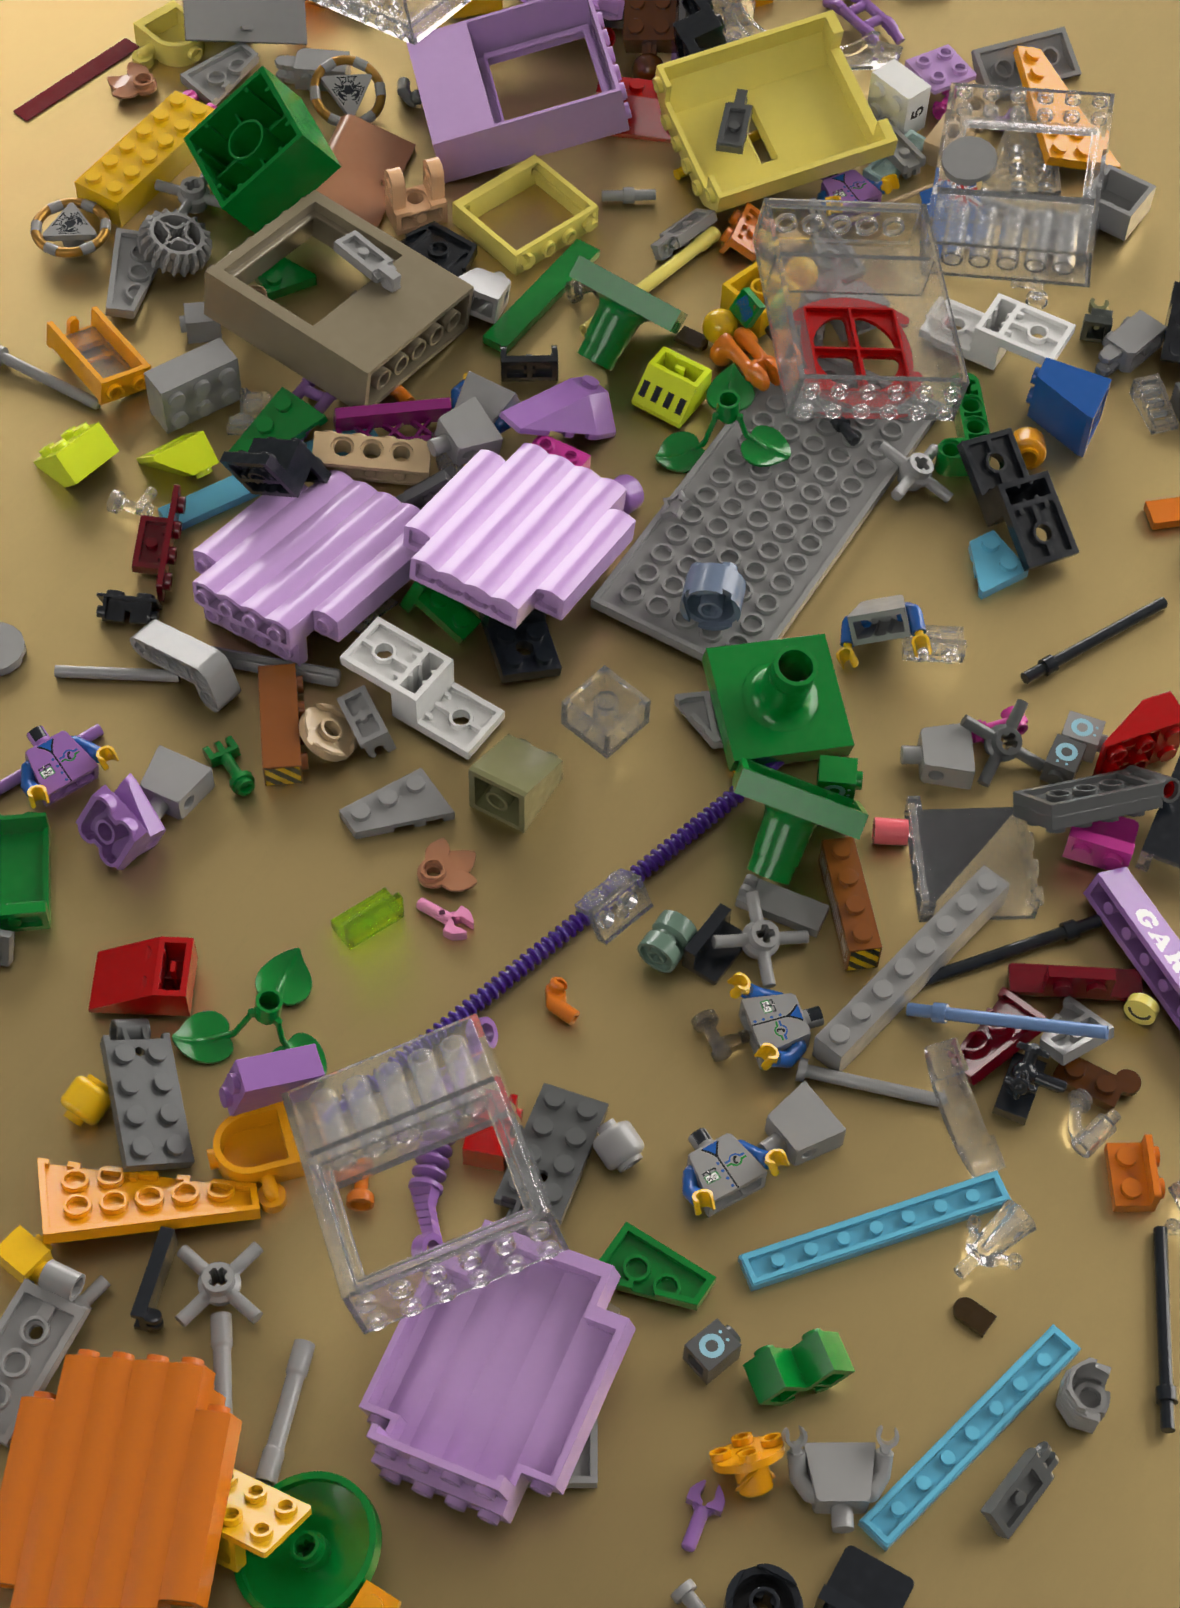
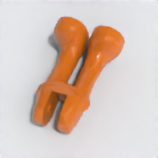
M737 328L733 337L729 333H724L714 342L710 349V359L715 365L724 367L733 361L744 374L745 380L760 391H767L770 388V382L775 386H780L786 380L785 372L773 356L767 355L759 345L757 335L749 328Z

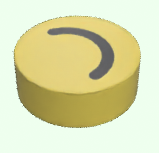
M1133 993L1128 997L1124 1005V1012L1133 1022L1141 1025H1150L1157 1018L1160 1007L1151 996L1144 993Z

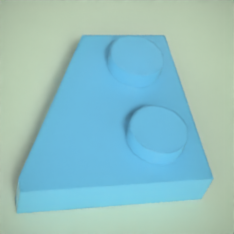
M994 530L969 542V556L973 562L972 570L974 578H977L979 587L978 597L981 600L1028 576L1029 570L1024 572L1020 559Z

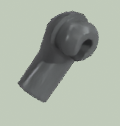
M406 77L399 78L397 81V93L403 101L413 108L417 104H422L419 90L411 92L410 80Z

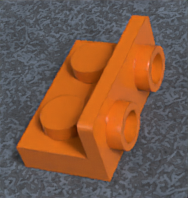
M747 202L741 210L736 208L728 220L731 225L725 229L720 237V241L723 243L719 252L724 254L731 247L753 262L762 249L763 242L770 231L774 219Z
M1144 1134L1141 1142L1106 1143L1104 1154L1113 1212H1155L1160 1200L1165 1197V1182L1158 1175L1157 1167L1160 1165V1150L1158 1146H1154L1152 1134Z

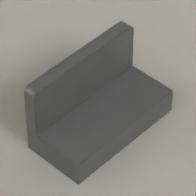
M450 465L408 488L404 493L395 498L401 503L412 504L421 510L457 474L456 469Z

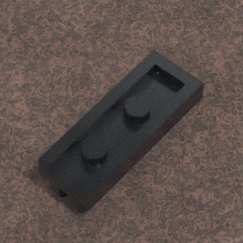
M164 1226L160 1227L130 1313L131 1318L136 1319L134 1329L149 1332V1330L159 1331L164 1326L162 1314L156 1308L179 1244L175 1229Z

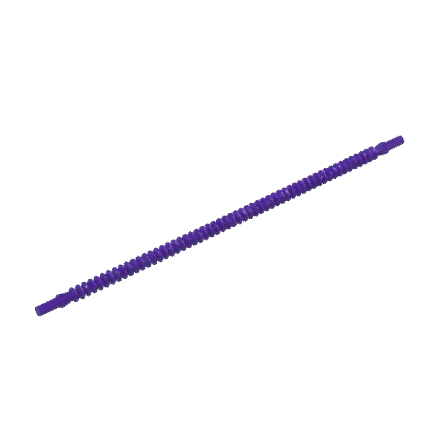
M771 762L764 766L778 770L784 765V762ZM731 786L729 792L725 791L723 793V797L719 796L716 798V802L710 803V808L705 807L703 813H697V818L692 817L690 823H685L683 828H678L677 834L672 833L670 839L666 838L664 845L658 844L657 850L652 849L650 855L646 854L643 858L644 861L638 860L637 866L632 865L630 871L623 873L624 877L618 876L617 883L612 881L610 888L604 887L603 893L598 892L596 894V899L591 898L589 904H583V910L577 909L575 911L576 916L569 915V921L563 920L562 927L556 926L555 932L549 931L548 938H541V944L538 942L534 943V949L528 948L527 955L521 954L519 956L520 960L514 959L512 961L513 966L507 965L505 967L506 972L499 971L498 978L495 976L491 978L492 983L485 982L484 989H477V995L470 994L469 1001L464 999L462 1007L460 1005L455 1006V1012L449 1011L448 1018L442 1017L440 1019L441 1024L434 1023V1029H427L426 1036L420 1034L418 1042L415 1040L411 1042L412 1047L405 1046L403 1054L400 1052L396 1054L397 1059L390 1058L388 1066L386 1064L381 1066L382 1071L375 1070L373 1078L370 1076L366 1078L367 1083L360 1082L359 1089L345 1094L342 1097L343 1101L318 1121L320 1127L327 1132L350 1112H358L365 1100H373V1094H380L381 1087L388 1088L389 1081L395 1082L397 1080L396 1075L403 1076L404 1069L410 1070L411 1063L417 1064L419 1062L418 1057L425 1058L426 1051L432 1052L434 1050L433 1045L440 1046V1040H447L448 1033L455 1034V1028L461 1029L463 1021L468 1023L470 1016L476 1017L477 1010L483 1011L485 1009L484 1004L491 1005L492 998L497 1000L499 993L505 994L506 987H513V981L519 982L520 976L526 977L528 974L527 970L533 971L535 969L534 964L541 965V959L547 960L549 958L548 953L554 954L556 952L555 947L562 948V942L568 943L570 941L569 936L575 937L577 935L576 931L582 932L584 930L583 925L589 926L591 924L590 919L593 921L597 920V914L603 915L604 909L609 910L611 908V903L617 904L618 898L623 899L625 893L632 891L631 887H638V881L644 882L645 876L650 877L652 871L656 872L659 866L665 865V860L670 861L672 855L676 856L679 850L685 849V844L690 845L692 839L696 840L699 836L698 833L704 834L705 828L710 829L712 827L711 823L716 824L718 818H724L725 813H730L731 808H736L738 803H742L744 796L734 793L733 786Z

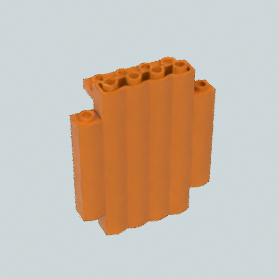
M78 1349L77 1354L65 1355L57 1395L46 1391H34L33 1396H21L0 1489V1588L14 1590L10 1608H171V1606L208 1608L242 1420L230 1413L231 1409L225 1406L226 1397L214 1389L216 1373L204 1365V1360L195 1357H182L181 1362H169L168 1357L158 1354H148L146 1359L134 1360L135 1356L126 1352L115 1351L112 1352V1357H100V1353L97 1351Z

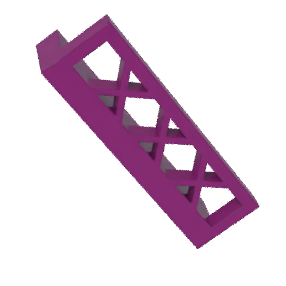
M450 397L335 408L334 429L335 432L341 434L342 431L353 430L356 433L372 436L370 433L374 428L382 427L389 432L388 436L396 437V439L411 440L419 438L428 441L436 437V435L428 430L427 427L432 422H438V419L449 412L452 406ZM403 425H411L418 431L414 436L406 437L399 432V429Z

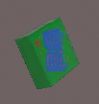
M747 287L741 290L729 310L745 328H752L766 306Z

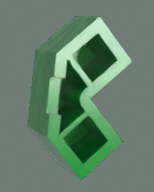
M816 1328L803 1334L801 1337L802 1341L792 1348L766 1345L757 1349L754 1352L755 1357L743 1364V1367L759 1405L782 1406L795 1401L794 1395L800 1391L803 1392L813 1388L816 1394L830 1389L854 1373L855 1369L839 1333L822 1331L821 1328Z

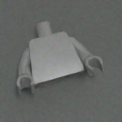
M800 1425L799 1438L796 1441H790L789 1429L787 1427L783 1429L782 1438L790 1446V1450L787 1451L790 1482L802 1499L811 1503L814 1513L831 1514V1525L834 1533L853 1532V1514L866 1513L869 1503H873L880 1498L891 1476L894 1452L891 1448L895 1447L899 1442V1433L896 1427L894 1429V1438L890 1441L881 1439L883 1426L880 1425L877 1428L876 1438L880 1445V1448L877 1449L875 1442L806 1443L808 1435Z

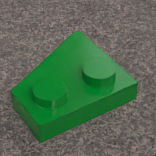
M285 257L255 279L257 285L263 286L266 289L267 297L271 300L317 285L314 273Z

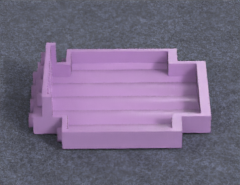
M523 443L507 461L493 451L481 449L404 526L403 546L417 552L411 558L409 578L514 629L521 624L534 608L562 620L633 540L636 520L622 511L625 505L627 489L615 480L601 478L589 468L575 466L563 456L549 454L536 444Z
M330 470L331 476L328 483L315 482L310 487L304 484L298 498L262 495L193 550L195 571L201 574L192 582L194 602L204 607L205 618L233 632L235 635L267 649L284 660L297 663L298 666H301L302 663L308 660L306 637L315 630L323 636L340 642L410 580L411 558L417 553L403 546L404 526L420 509L409 503H401L389 493L378 492L366 482L354 481L350 476L339 470Z
M486 1219L467 1258L435 1247L359 1405V1408L369 1416L367 1422L371 1426L366 1437L376 1446L371 1462L381 1470L379 1476L395 1485H400L401 1480L412 1483L411 1490L429 1499H432L434 1494L446 1497L444 1503L460 1512H465L467 1507L479 1511L477 1514L479 1519L494 1526H498L500 1521L511 1524L529 1482H531L529 1487L544 1496L550 1497L552 1492L563 1495L636 1330L629 1318L606 1310L621 1277L616 1268L611 1264Z

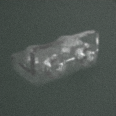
M925 625V634L930 639L932 653L929 655L928 649L922 647L917 651L918 658L915 657L911 644L914 636L901 638L902 660L944 662L947 664L963 663L967 641L964 640L963 627Z
M623 868L612 872L605 881L595 889L588 891L575 904L578 912L588 916L598 941L606 945L654 907L641 876Z

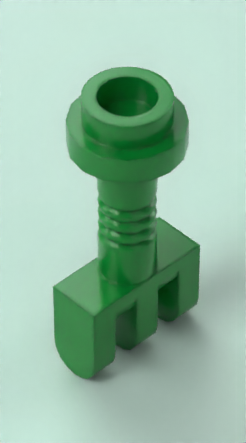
M232 736L225 738L227 748H224L220 741L213 743L216 753H213L209 746L202 748L203 754L212 768L223 764L231 776L229 786L234 793L244 796L254 790L255 778L251 772L242 771L234 758L241 756L239 746Z

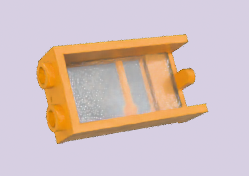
M97 306L91 309L90 326L79 329V320L75 316L69 317L66 334H63L53 321L47 322V346L57 352L96 396L100 406L146 390L144 372L150 370L151 365Z

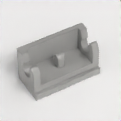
M365 685L337 698L361 749L365 748L369 757H376L374 749L380 745H383L388 752L397 749Z

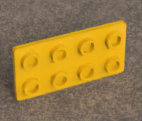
M233 1469L216 1563L237 1573L247 1564L246 1550L262 1558H267L312 1514L311 1506Z

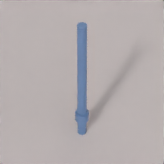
M908 1002L906 1007L907 1016L930 1018L935 1023L946 1024L948 1021L1099 1039H1108L1109 1026L952 1008L947 1003L934 1002L933 1005Z

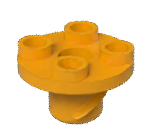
M741 1432L731 1437L732 1443L715 1448L709 1452L713 1470L720 1474H734L737 1482L735 1491H739L740 1495L744 1497L754 1498L765 1495L773 1488L772 1479L775 1478V1475L770 1470L769 1465L777 1462L784 1456L785 1447L781 1433L774 1432L764 1436L753 1437L752 1432Z

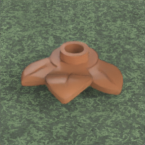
M134 62L128 63L126 75L107 77L110 87L114 89L113 96L120 99H128L137 95L148 96L157 89V81L149 73L148 68Z
M445 838L438 839L425 850V860L417 869L418 881L424 887L431 889L443 887L451 892L467 891L477 884L476 878L470 874L475 864L476 852L469 850L450 851ZM431 873L438 874L437 876H429Z

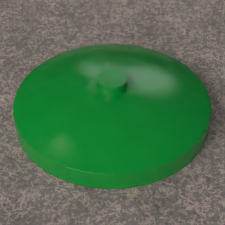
M303 1472L278 1482L272 1487L310 1505L312 1514L267 1558H262L246 1550L247 1564L237 1573L234 1572L241 1594L253 1608H349L366 1579L371 1581L381 1554L382 1531L379 1516L374 1505L367 1495L353 1482L331 1472Z

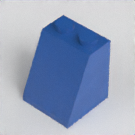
M1046 357L1041 368L1036 366L1030 383L1035 384V386H1031L1027 395L1026 403L1030 404L1027 416L1076 455L1083 457L1101 420L1112 379Z

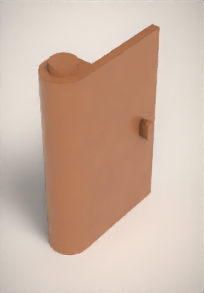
M345 114L339 119L328 142L342 167L319 186L316 191L378 228L386 211L384 171L400 167L403 173L416 144L357 116Z

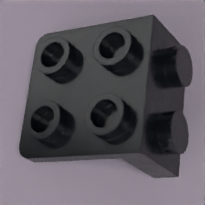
M847 1546L827 1584H824L818 1595L814 1608H903L914 1587V1581L909 1576L857 1547Z

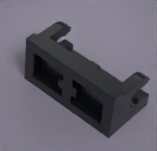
M551 345V355L526 354L522 356H507L506 346H500L501 382L558 381L557 345Z

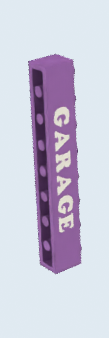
M1127 867L1097 873L1083 894L1180 1030V940Z

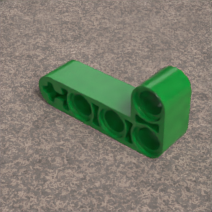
M961 373L954 379L950 399L957 438H947L939 443L934 465L936 472L945 477L968 476L957 445L962 441L990 434L980 381L971 373Z

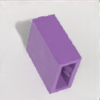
M316 1044L235 1060L219 1090L222 1106L228 1108L230 1116H236L285 1100H289L290 1106L309 1102L325 1076Z

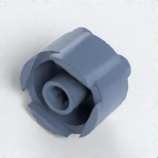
M695 562L691 564L685 578L680 602L682 616L688 622H690V618L699 622V628L711 631L725 630L732 627V622L736 620L738 622L746 590V582L738 572V567L731 562H723L721 564Z

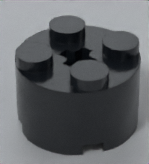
M767 1563L757 1564V1566L739 1571L728 1585L723 1608H760L761 1604L768 1608H803L802 1597L794 1578L784 1569Z

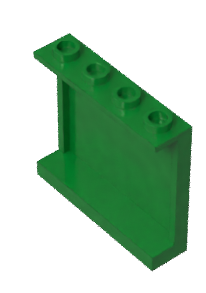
M26 812L17 815L0 814V929L14 932L51 929V830L46 812Z

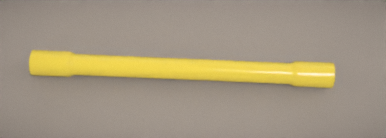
M710 226L698 235L693 242L635 286L649 293L698 254L705 252L718 242L721 237L720 231L715 226ZM593 316L579 327L583 337Z

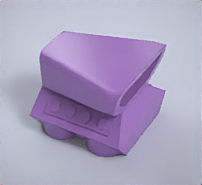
M131 773L121 782L115 792L104 785L92 794L76 821L82 839L87 843H94L99 848V855L102 861L107 866L116 867L118 870H124L137 856L155 847L166 831L151 803Z

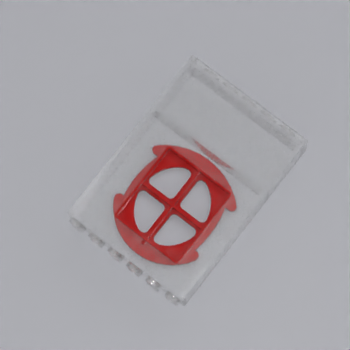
M764 198L752 239L787 417L954 421L970 382L927 205L921 203ZM831 320H841L845 326L849 347L815 346L813 342L814 336L825 323ZM855 321H865L881 330L892 342L894 348L861 347ZM817 359H849L852 361L855 375H828L821 368ZM863 360H894L898 363V371L895 376H866Z

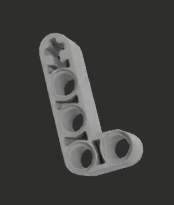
M153 619L130 638L133 649L142 658L195 684L201 700L214 712L220 711L241 692L240 685L226 656L218 649Z

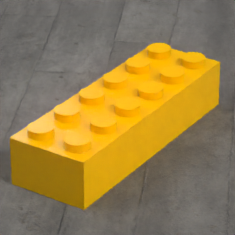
M175 90L74 181L77 198L97 203L108 213L111 223L122 228L160 192L155 190L157 179L170 183L195 160L183 138L215 109Z

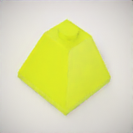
M204 431L185 433L136 458L141 465L182 476L195 475L197 479L213 472L211 467L219 463Z

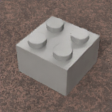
M1108 164L1084 192L1078 216L1100 223V230L1125 241L1150 211L1156 186Z

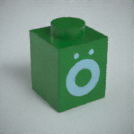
M820 755L816 785L854 799L855 790H861L863 782V771H857L858 758Z

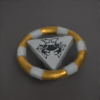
M339 55L327 59L317 67L310 81V98L317 113L327 123L337 126L341 117L331 113L323 105L319 87L320 82L345 114L355 116L372 79L375 86L376 101L373 108L360 117L371 123L376 120L384 108L386 100L385 83L376 68L368 61L357 56ZM340 65H351L367 73L324 76L327 72Z
M66 198L56 200L44 206L34 216L31 222L30 234L34 243L45 253L55 257L75 258L96 251L106 242L111 233V220L104 208L95 202L82 198ZM79 209L93 213L100 219V232L98 235ZM62 211L44 231L42 237V224L44 220L50 215ZM47 241H62L64 247L57 246Z

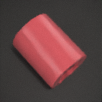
M874 817L872 844L907 846L909 836L908 819Z

